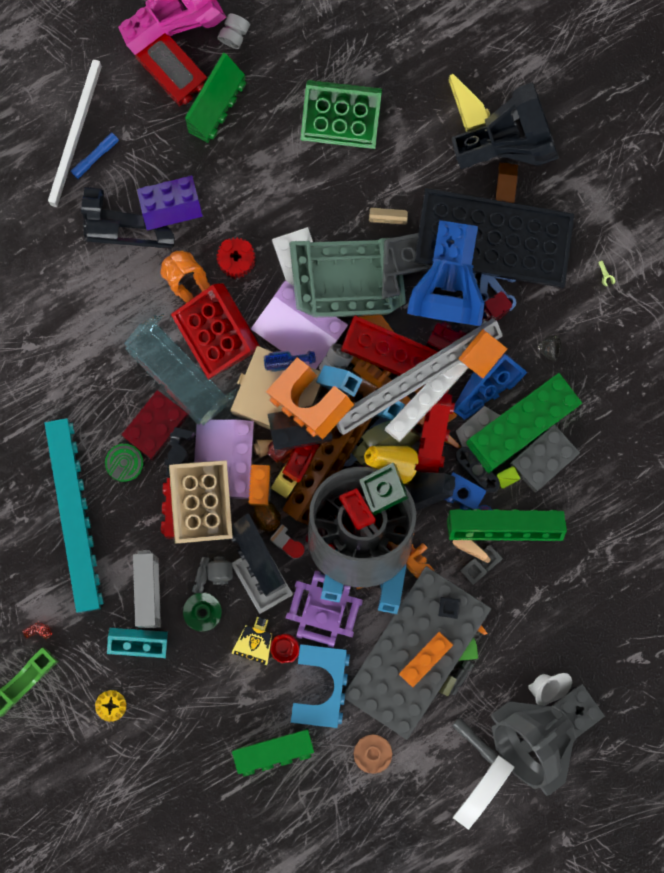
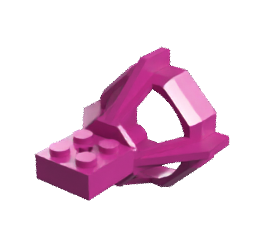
M147 0L144 8H140L135 15L124 20L118 28L126 45L136 55L164 33L173 36V34L199 26H204L205 28L214 27L227 17L217 0H182L188 8L187 10H184L185 8L179 0Z

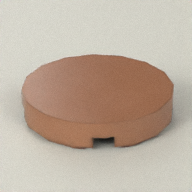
M374 734L367 735L361 738L355 745L354 759L358 767L364 772L371 774L380 773L391 763L392 749L388 741L383 737Z

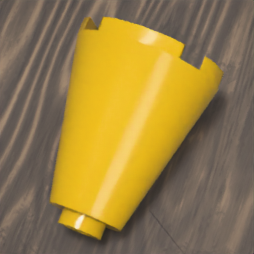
M371 446L364 454L366 464L375 469H381L394 462L397 465L403 484L411 481L416 474L414 469L415 464H418V455L409 446Z

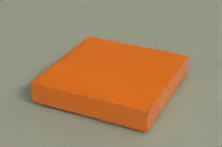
M482 329L458 359L481 378H484L507 348Z

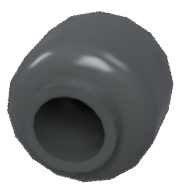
M214 557V561L208 563V580L212 581L213 585L228 584V581L232 580L233 568L231 561L226 560L225 557Z

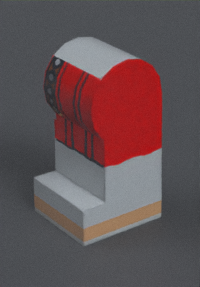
M281 525L270 538V541L293 559L301 558L305 550L303 544L292 540L285 533L288 529Z

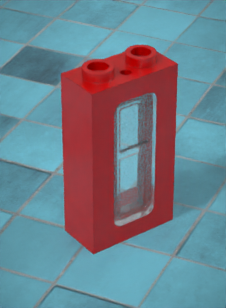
M166 33L135 55L136 59L179 107L183 104H188L193 99L192 96L195 93H200L207 81L204 73Z

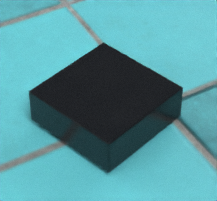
M441 597L438 616L458 619L461 599Z

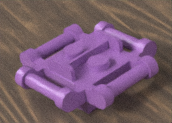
M315 570L311 585L296 581V590L290 611L286 614V619L300 622L296 638L302 639L303 637L327 644L328 647L333 648L337 633L353 638L354 632L352 630L359 606H362L363 600L348 596L351 586L343 585L344 591L341 595L340 603L320 599L322 588L317 587L318 581L324 583L325 575ZM303 590H308L309 594L302 617L297 616ZM346 602L352 603L346 627L342 629L339 626ZM309 625L332 632L331 637L304 630L305 626Z

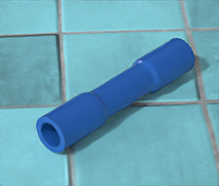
M111 132L95 150L71 170V173L79 179L119 139Z

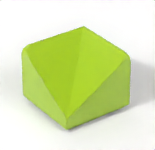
M513 466L496 475L502 489L520 480Z

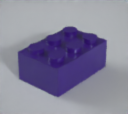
M192 176L137 189L147 230L203 217Z

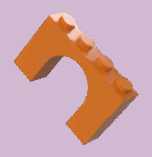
M297 357L270 386L266 393L271 397L269 401L275 407L281 406L282 412L289 418L291 415L294 416L293 420L299 426L303 427L305 425L308 433L313 437L317 435L323 440L354 406V403L346 394L334 386L316 405L309 408H300L298 403L302 392L317 375Z

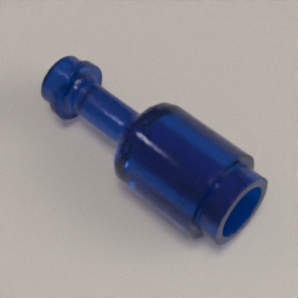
M290 351L268 353V355H264L265 370L271 372L285 371L297 357L303 362L315 363V352L308 351L307 354L294 356L291 355Z

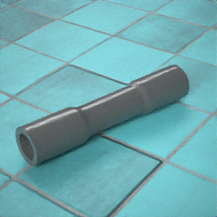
M458 718L452 727L466 738L492 765L498 755L461 718Z

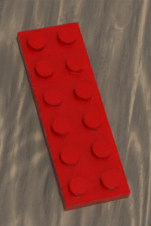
M355 315L352 318L341 348L342 352L398 376L438 352Z

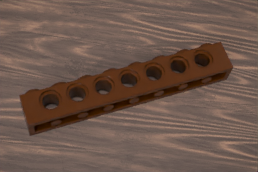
M361 377L363 380L355 396H350L349 399L355 404L379 389V387ZM372 418L344 435L339 432L337 425L331 430L332 441L322 443L316 451L302 480L297 483L296 488L282 509L296 521L309 525L310 505L316 490L328 477L341 471Z

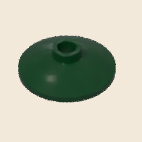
M208 593L192 595L186 601L183 608V617L186 624L193 630L200 632L213 629L219 623L222 615L219 601ZM201 609L206 610L205 616H200L199 611Z

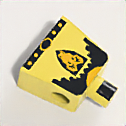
M257 617L254 628L246 625L232 654L267 665L272 634L265 632L268 620Z

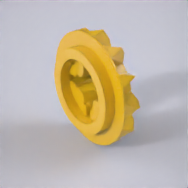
M105 691L96 700V713L105 721H116L126 711V700L117 691ZM112 697L113 704H116L119 708H113L111 714H109V709L103 706V704H108Z

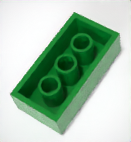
M306 729L235 749L232 751L237 773H242L244 777L255 774V769L261 768L262 771L273 769V764L281 763V766L293 763L292 759L299 757L300 761L311 758L314 748L309 730Z

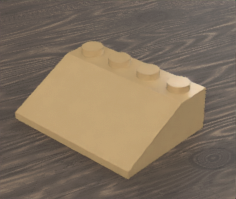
M227 460L169 465L175 543L231 539L232 524Z

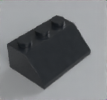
M282 411L267 414L275 452L332 441L331 431L322 440L319 436L313 437L308 433L305 425L303 427L299 426L293 420L295 417L292 415L289 418Z

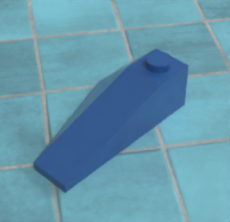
M505 352L484 378L473 372L455 403L454 412L464 420L482 409L484 403L492 398L494 400L500 397L499 393L505 389L510 390L527 372Z

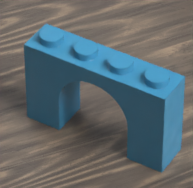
M324 365L316 383L328 390L335 386L348 397H354L363 379L350 371ZM398 401L375 416L392 421L405 407V404Z
M406 564L396 576L380 584L381 595L378 611L397 614L400 606ZM325 575L320 599L340 603L344 584Z
M300 644L298 664L318 666L326 669L334 680V691L329 700L320 705L293 703L291 723L337 728L338 724H342L343 713H340L339 710L340 705H344L345 693H342V685L347 683L348 674H344L345 666H349L350 654H346L347 650Z

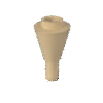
M256 440V444H253L254 453L259 458L275 451L273 440Z

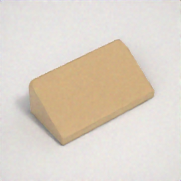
M370 208V222L407 224L408 212L406 210Z

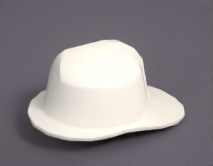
M566 673L555 676L542 674L528 688L534 695L537 705L545 706L559 700L568 693L572 685V678Z

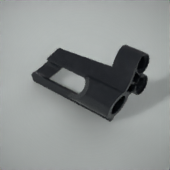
M84 187L81 214H83L85 242L166 249L174 247L175 237L168 226L151 229L154 230L157 240L118 237V229L120 227L146 229L143 216L102 209L104 190L102 188Z

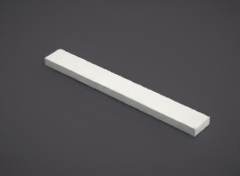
M92 60L48 199L50 205L54 207L58 206L102 68L100 61Z

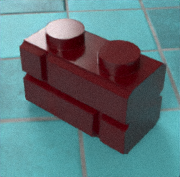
M500 291L493 298L491 297L484 302L482 323L485 320L488 322L492 318L500 320L512 308V303L504 292Z
M437 322L427 342V346L441 351L467 333L460 330L457 333L451 330V325L445 322L441 324Z

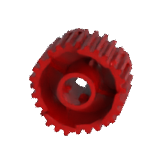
M232 237V240L230 238L224 240L221 246H219L217 262L220 270H223L226 276L229 275L230 278L234 277L236 279L238 277L240 279V277L248 275V272H251L250 269L253 270V267H255V252L248 241ZM234 255H239L241 259H238V261L235 262L232 257Z

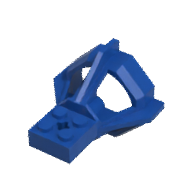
M439 221L433 257L434 263L413 288L409 298L407 314L481 326L484 301L472 269L474 268L472 259L478 226ZM435 287L453 292L458 290L463 292V298L434 294L433 291Z

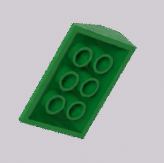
M224 52L185 117L188 132L206 143L216 137L218 125L224 123L228 115L226 113L228 108L234 106L237 100L235 96L238 91L242 92L246 85L245 74Z
M307 80L300 140L375 149L382 89Z

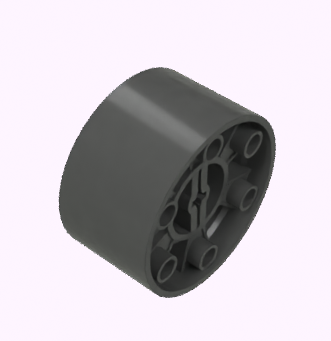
M353 467L341 470L323 481L311 501L308 528V547L311 557L316 566L325 575L346 586L363 588L382 584L396 576L405 566L410 556L416 523V509L413 498L406 487L409 498L390 507L397 513L399 518L387 521L386 510L373 515L379 530L374 523L357 530L339 499L340 495L357 488L369 507L360 479L379 469ZM325 509H329L337 518L332 522L318 519V517ZM344 524L346 525V527L348 528V530H349L351 533H349V532L344 528V526H343ZM388 542L399 545L391 552L386 548ZM334 543L338 551L331 548L328 544Z

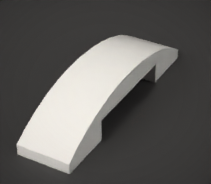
M498 755L476 788L455 813L453 819L469 830L504 784L514 766Z

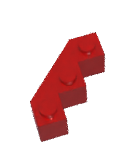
M444 394L425 414L418 450V464L415 466L416 471L438 473L439 467L443 468L445 456H442L444 441H448L450 430L447 429L449 414L453 415L455 403H451L452 395Z

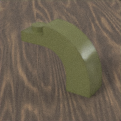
M391 420L386 421L367 431L362 436L364 441L352 454L363 467H366L364 454L369 447H411L421 438L420 435L412 428L398 442L385 431V427Z

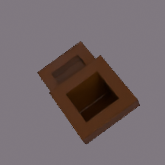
M499 162L495 200L509 203L515 202L518 164Z

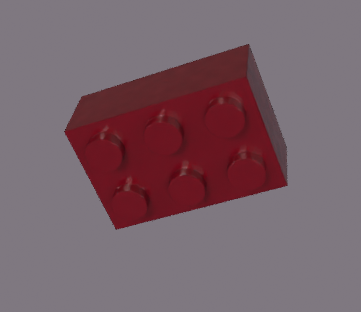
M157 390L121 435L153 461L171 439L170 433L174 431L175 427L180 428L188 418V414Z

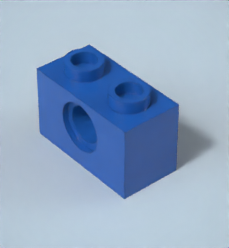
M453 472L451 476L455 477L453 496L444 500L452 504L455 501L461 505L460 508L462 510L477 509L486 490ZM465 489L468 497L466 499L459 498L458 490Z

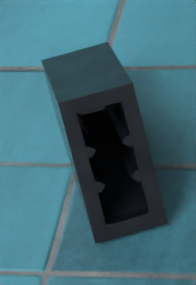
M416 471L411 481L404 484V486L411 494L415 509L418 511L453 496L455 477L444 473Z

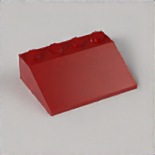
M224 283L213 284L171 314L208 379L255 353L257 346L260 347Z

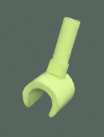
M603 261L598 262L604 276L602 284L606 287L608 286L606 283L607 278H610L612 284H615V278L608 274Z

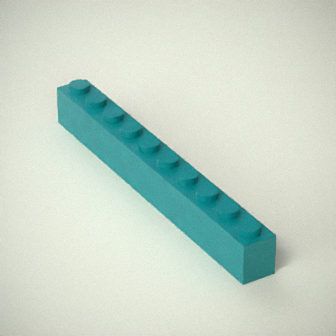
M67 418L44 422L76 613L99 610L104 601L102 593H98L97 586L100 585L99 574H95L94 566H97L96 555H92L91 547H94L93 537L89 536L88 528H91L90 519L85 516V509H88L86 498H82L81 491L84 490L83 479H79L78 472H81V465L79 460L76 461L75 453H78L76 441L73 442L72 434H75L74 425Z

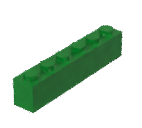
M455 509L449 511L447 518L449 540L563 541L567 532L564 511Z

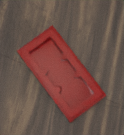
M357 488L339 496L341 503L357 530L375 523L376 519Z

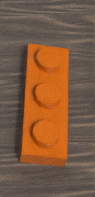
M439 631L399 675L413 688L449 651L453 644Z

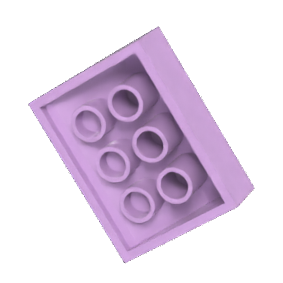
M284 281L251 330L293 360L298 357L309 367L316 369L327 355L332 344L336 343L348 325L337 317L315 318L297 310L294 286Z
M197 420L194 463L227 460L229 497L232 499H249L254 421Z

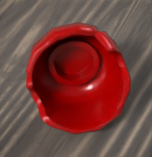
M280 634L271 641L270 652L272 657L278 662L292 663L299 656L300 646L292 635Z

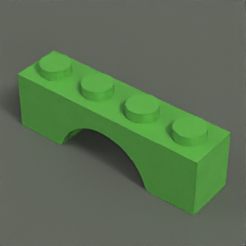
M42 647L27 662L23 669L0 689V717H3L59 662L46 648Z

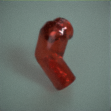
M39 622L22 630L26 639L34 634L41 635L44 639H48L52 635L51 628Z

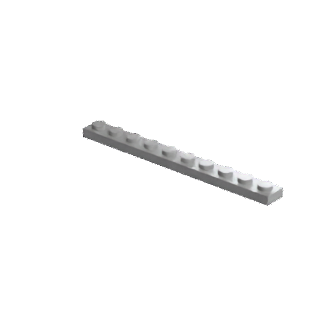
M492 318L356 402L337 423L339 432L342 435L348 433L459 364L461 361L458 358L482 329L496 340L501 338L502 333L497 320Z

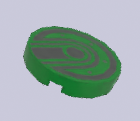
M119 444L108 452L105 458V467L113 479L120 482L132 481L142 472L143 457L135 446Z

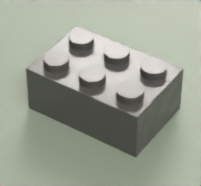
M554 424L513 460L510 466L515 467L518 475L536 493L578 456L580 452Z

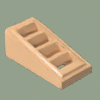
M453 540L456 548L486 563L491 561L489 556L472 540Z

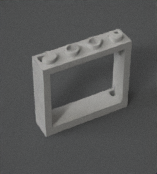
M150 550L138 551V554H133L135 626L139 628H161L159 558L151 553Z

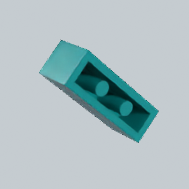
M110 628L107 654L166 658L168 632Z

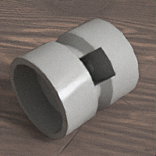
M230 13L224 22L226 27L221 29L217 38L223 44L239 49L243 42L242 35H246L250 23L244 18Z
M332 344L327 352V356L324 357L319 365V369L321 371L323 366L326 365L346 370L353 356L342 352V345Z

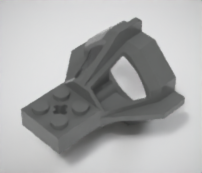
M583 684L574 688L552 706L507 702L491 714V718L496 723L492 726L495 747L500 756L514 766L512 773L533 789L541 788L543 793L548 796L566 783L572 747L576 738L605 716ZM517 733L524 738L523 741L520 742ZM534 750L541 765L538 762H536L528 753Z

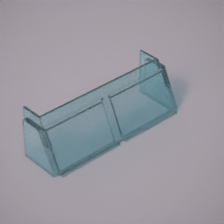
M164 314L158 317L155 315L139 324L124 343L127 346L125 349L159 385L164 386V390L198 425L202 424L204 426L234 398L233 394L237 389L235 388L227 395H224L157 325Z

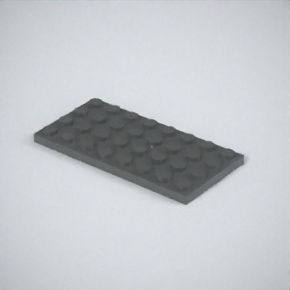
M426 566L399 607L397 614L394 615L345 692V699L408 740L492 608ZM441 597L461 599L458 619L438 616ZM440 631L453 646L412 688L399 673Z

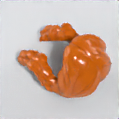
M175 251L163 260L160 270L161 277L168 281L171 290L176 296L183 299L184 302L187 303L194 298L188 289L182 284L179 285V281L184 274L194 272L193 277L202 292L210 287L206 278V272L194 260L190 252Z

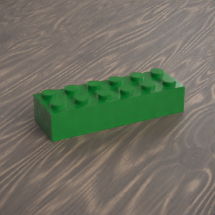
M558 373L466 441V445L489 474L554 424L577 409L582 402L561 374Z

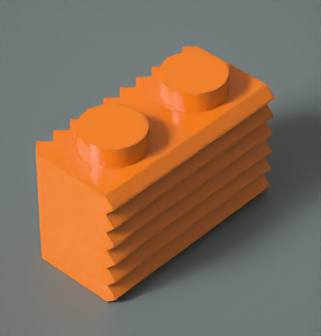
M251 465L248 502L254 506H268L270 466Z

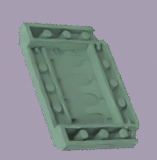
M390 238L337 242L291 241L289 246L296 309L315 318L354 315H387L404 305L406 298L403 275L396 276L400 295L382 299L384 241Z

